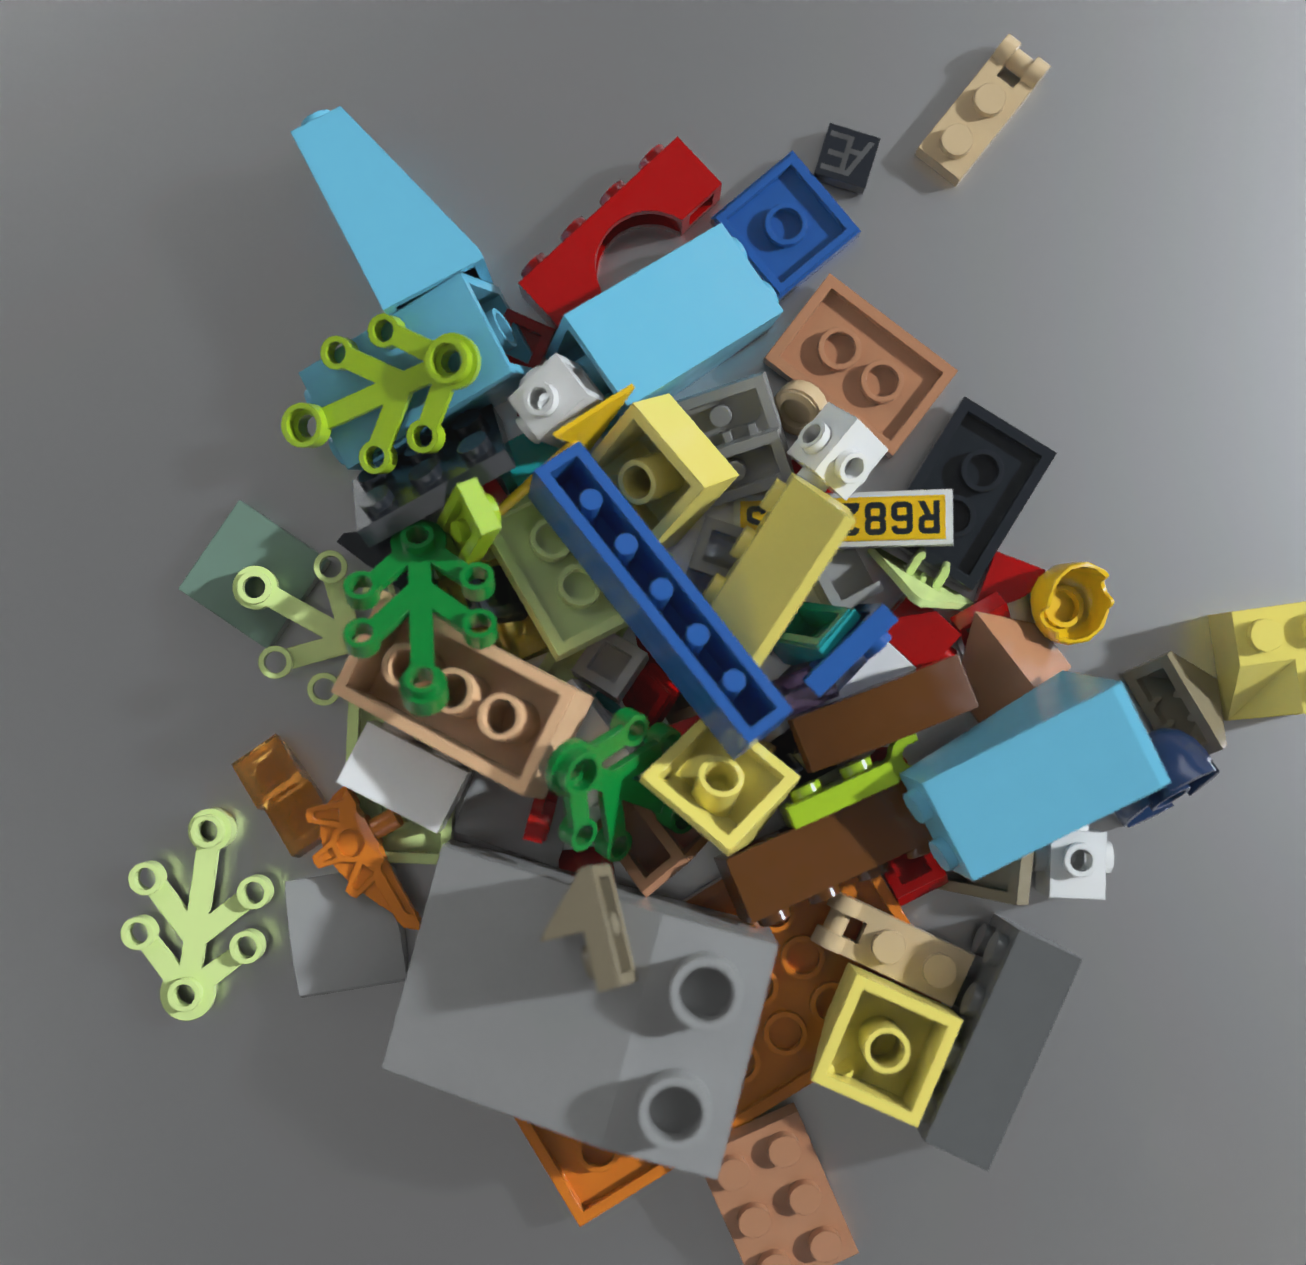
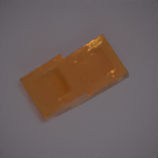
M274 734L231 764L256 808L265 811L291 856L300 858L322 843L320 825L308 823L305 815L307 808L328 802L280 735Z

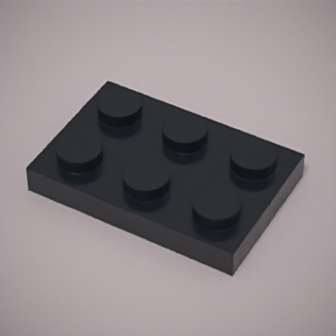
M963 397L905 489L953 490L954 546L924 547L926 549V557L921 563L938 573L942 563L949 561L950 573L947 579L968 592L972 591L1057 453L969 398ZM921 547L896 548L913 557L915 552Z
M492 403L481 410L470 409L460 414L452 422V425L444 430L446 436L445 443L438 452L433 454L417 453L408 445L404 452L398 455L397 465L390 473L370 474L363 469L357 479L352 481L357 532L369 548L443 508L456 484L477 477L480 485L483 486L516 467L503 421ZM421 436L420 441L422 445L428 446L432 441V436ZM378 461L374 464L376 467H380L383 461Z

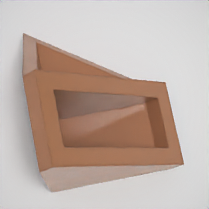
M975 611L962 658V665L979 705L978 708L971 710L970 713L980 723L1062 670L1068 671L1072 666L1056 645L1039 631L1035 623Z
M622 800L626 831L632 836V845L628 854L620 860V863L642 894L648 897L687 865L709 840L694 827L686 833L677 834L661 825L652 810ZM601 818L596 821L598 831L602 828Z

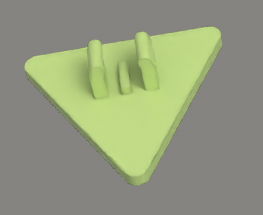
M924 547L919 548L915 552L909 563L902 561L881 548L868 549L867 552L915 605L926 608L964 610L974 604L966 596L944 585L950 573L949 561L942 563V567L935 578L917 569L926 557V549Z

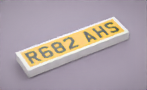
M952 489L853 492L847 501L835 493H826L849 507L856 520L838 549L954 546ZM753 495L734 500V525L741 528L749 526L756 530L767 512L759 507L765 495Z

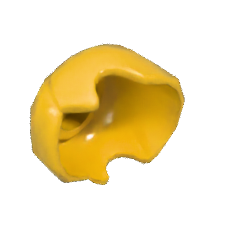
M1088 561L1054 565L1038 577L1031 591V613L1036 626L1046 638L1057 643L1074 645L1090 641L1104 628L1109 608L1114 605V599L1110 596L1105 586V580L1109 577L1106 570Z

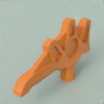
M345 786L339 789L328 803L307 808L305 815L307 822L320 825L323 847L312 856L313 862L318 869L333 864L340 874L349 881L345 891L351 897L358 898L363 893L391 912L403 928L419 930L422 918L414 908L391 867L383 848V837L404 826L401 815L387 809L371 818L370 815L365 814L360 808V801L356 793Z

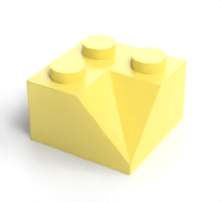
M670 393L632 403L591 453L593 459L665 549L676 545L739 476L736 470Z
M1306 601L1207 615L1223 720L1230 721L1306 714Z
M848 962L826 1013L810 1079L817 1084L918 1128L963 1020L949 1006Z

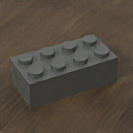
M993 914L989 924L983 923L974 937L971 952L975 954V958L951 1007L963 1022L918 1128L916 1127L926 1143L986 1171L991 1166L1083 960L1054 941L996 914Z

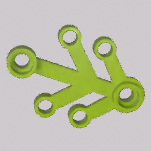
M382 313L374 316L369 322L367 332L370 341L380 348L390 350L399 348L424 362L403 371L360 351L352 339L331 336L321 346L320 356L323 363L330 369L350 371L375 384L324 407L309 403L293 404L285 411L281 421L283 436L291 445L299 448H318L327 442L332 429L382 407L370 440L361 447L359 452L360 465L370 474H387L396 467L398 455L393 445L413 393L430 386L420 418L409 426L406 438L410 448L417 453L433 454L438 452L445 443V431L441 424L454 391L470 386L476 380L481 367L480 352L476 344L467 336L458 333H445L432 340L407 329L400 318ZM390 322L393 326V335L388 341H384L381 330L384 324ZM343 344L346 351L345 358L342 362L338 363L334 356L335 349L338 345ZM458 352L462 362L460 369L453 373L449 368V358L452 354ZM312 417H315L316 431L311 436L308 432L307 424ZM427 426L432 432V441L425 447L420 441V433ZM378 447L384 453V462L380 467H376L372 459L373 453Z

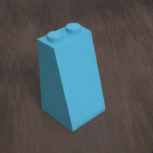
M341 106L331 111L326 109L316 111L307 116L302 121L300 127L290 131L385 314L392 315L459 272L493 284L479 248Z
M720 223L564 314L545 358L548 360L557 353L578 363L606 399L630 384L635 386V389L600 436L603 440L632 403L668 393L674 397L767 333L784 311L779 305L777 294L772 286L759 277L748 261L744 246L738 239L731 237L724 225Z
M461 272L392 314L400 318L407 329L432 340L445 333L465 335L476 344L480 352L481 367L479 374L470 386L454 391L441 424L444 430L450 427L460 414L470 409L481 410L491 403L496 407L508 401L507 398L520 387L519 383L522 377L533 369L510 363L506 354L528 364L533 353L519 326L512 323L510 327L505 319V311L507 308L510 309L499 286ZM390 322L384 324L381 330L384 341H388L393 335V326ZM367 330L352 339L360 351L403 371L424 362L399 348L390 350L375 346L370 341ZM343 345L337 348L334 353L335 360L338 363L342 362L345 358L346 351ZM458 352L452 354L449 358V368L453 373L460 369L462 362ZM322 359L299 372L306 387L304 391L306 402L321 407L375 384L350 371L330 369L323 363ZM430 386L413 393L393 445L397 455L402 454L408 446L407 430L414 421L419 420ZM382 407L332 429L331 437L328 440L330 449L336 459L345 465L348 470H363L359 462V452L361 447L370 440ZM427 426L423 428L420 437L424 435L432 436L430 428ZM379 447L373 453V463L378 461L384 462V453Z
M1063 670L899 773L908 791L903 795L905 804L915 819L922 824L925 823L933 838L929 842V848L938 864L945 871L949 872L952 870L972 881L1163 788L1171 782L1122 681Z

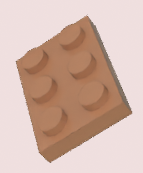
M830 273L763 360L764 364L788 382L804 380L812 383L821 390L827 403L830 402L858 418L889 449L885 454L889 459L900 448L958 372L957 369Z
M794 1102L730 1131L718 1179L705 1177L744 1265H834L859 1253Z

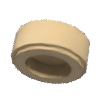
M804 380L788 382L783 385L774 397L783 430L799 436L801 430L808 423L812 422L827 404L821 390Z

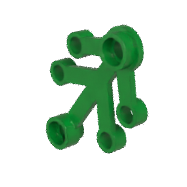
M419 520L392 535L390 541L392 553L370 572H354L344 580L343 589L348 605L355 610L363 611L376 606L381 597L380 592L408 570V585L370 619L357 618L350 621L343 630V638L350 655L361 659L369 658L379 651L381 641L409 617L410 667L402 674L399 680L400 695L403 706L407 711L417 716H431L440 712L446 706L449 699L446 676L440 668L435 666L433 614L460 632L466 644L475 649H484L493 645L498 638L496 617L492 612L486 609L470 610L432 583V570L435 569L459 584L463 596L468 600L484 601L491 597L495 591L492 568L482 562L466 563L447 550L446 534L438 524L428 520ZM477 578L486 580L480 585L469 584L471 580ZM362 587L370 588L364 594L354 593L355 590ZM477 625L489 627L481 633L471 631ZM362 634H368L371 636L367 641L364 642L353 641L357 636ZM423 681L431 682V684H429L426 687L414 686L415 684Z
M624 707L613 716L610 730L591 742L587 743L580 738H572L560 744L551 753L545 770V780L548 788L557 795L564 797L566 816L561 821L558 829L559 839L576 851H583L594 842V849L601 856L611 862L622 860L628 854L632 845V836L626 831L622 800L652 810L661 825L677 834H683L693 828L692 825L639 782V780L634 779V777L650 768L682 737L681 733L663 722L655 723L649 729V721L645 715L632 708ZM644 740L643 746L608 768L602 766L601 762L626 745L634 747ZM592 789L597 790L602 821V828L599 831L597 823L589 815L587 794Z

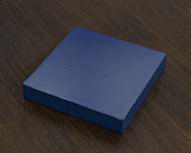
M793 150L712 216L710 222L713 227L722 223L731 237H735L741 242L746 250L748 261L759 277L772 286L779 302L859 237L861 232Z

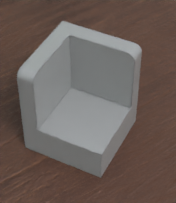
M845 549L834 555L812 587L821 604L849 608L885 590L880 580L875 583L873 582L856 549Z

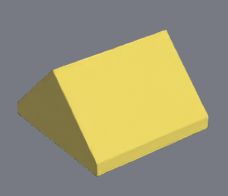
M700 718L641 775L639 782L728 856L754 841L797 784L800 776L760 743L755 744L737 759L733 760Z

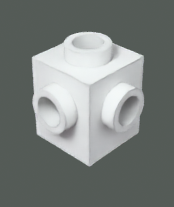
M557 353L550 357L543 365L528 371L522 377L519 383L520 387L507 398L520 415L516 419V424L535 444L544 442L561 448L567 442L556 438L553 432L606 400L578 363Z
M828 402L814 420L801 430L798 439L786 453L802 467L796 475L823 492L828 489L847 501L852 493L865 482L868 474L889 449L858 418Z
M1088 824L1034 851L1032 871L1036 872L1035 890L1052 898L1105 900L1106 874L1110 875L1114 866V850L1112 843L1107 841V832L1089 828Z

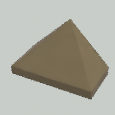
M1172 651L1126 670L1122 674L1154 730L1160 728L1181 730L1194 737L1209 755L1223 750L1227 746L1217 678Z

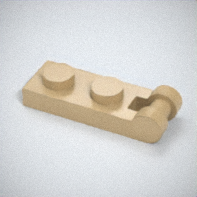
M1010 33L1004 38L989 60L916 150L915 155L955 187L1051 68V65L1039 56L1034 60L1019 49L1022 43ZM1005 67L1020 78L1014 88L998 77Z
M843 892L828 900L827 905L831 909L823 926L817 924L810 939L811 941L949 1006H953L975 955ZM851 917L863 922L856 940L843 935Z

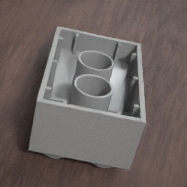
M453 839L443 844L382 1069L605 1150L717 1180L779 946L770 927L760 928L758 922L751 924L739 920L738 916L654 893L645 897L639 889L615 883L638 981L619 988L597 992L595 980H591L588 977L582 961V947L586 944L584 932L540 942L544 930L576 877V872Z

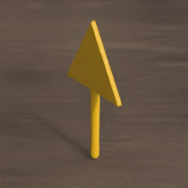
M630 384L553 432L556 438L567 443L547 461L578 441L590 451L635 389V386ZM532 475L498 505L501 516L505 515L529 493Z

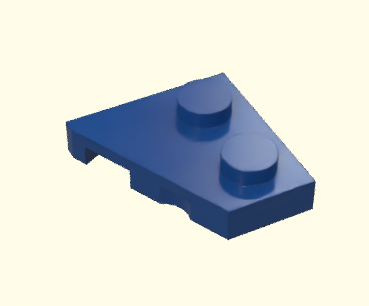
M883 603L858 604L853 608L861 615L855 625L825 658L809 662L812 670L803 677L802 681L817 697L820 698L862 656L868 660L889 643L892 636L887 631L898 619Z

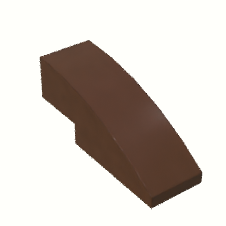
M956 654L933 661L890 680L877 683L787 721L808 773H813L978 708L979 705L960 657Z

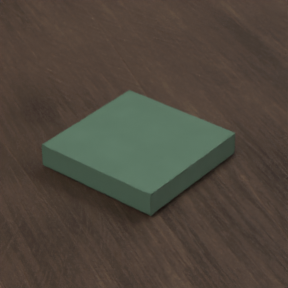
M239 500L178 589L264 648L276 644L291 620L268 607L262 610H253L242 606L233 594L232 586L235 576L242 569L249 566L264 567L277 577L281 590L304 602L319 581L314 572V561L320 553L245 502ZM328 558L321 564L323 574L332 562ZM253 577L246 582L245 592L249 597L257 598L264 593L265 584L261 578Z

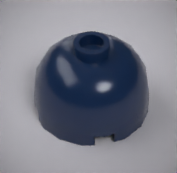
M1160 728L1147 733L1171 782L1163 788L1115 811L1114 813L1123 827L1126 825L1128 828L1159 815L1173 807V801L1185 793L1191 796L1219 774V770L1208 752L1194 737L1181 730Z

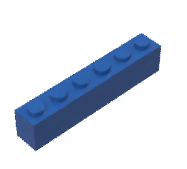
M578 441L533 470L528 495L530 501L733 760L737 759L777 729L792 713L793 709L582 443Z

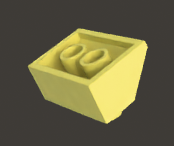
M793 472L786 483L778 478L774 481L759 506L767 512L756 530L749 526L744 528L729 553L736 558V561L725 577L716 573L702 594L759 668L856 522L849 507Z

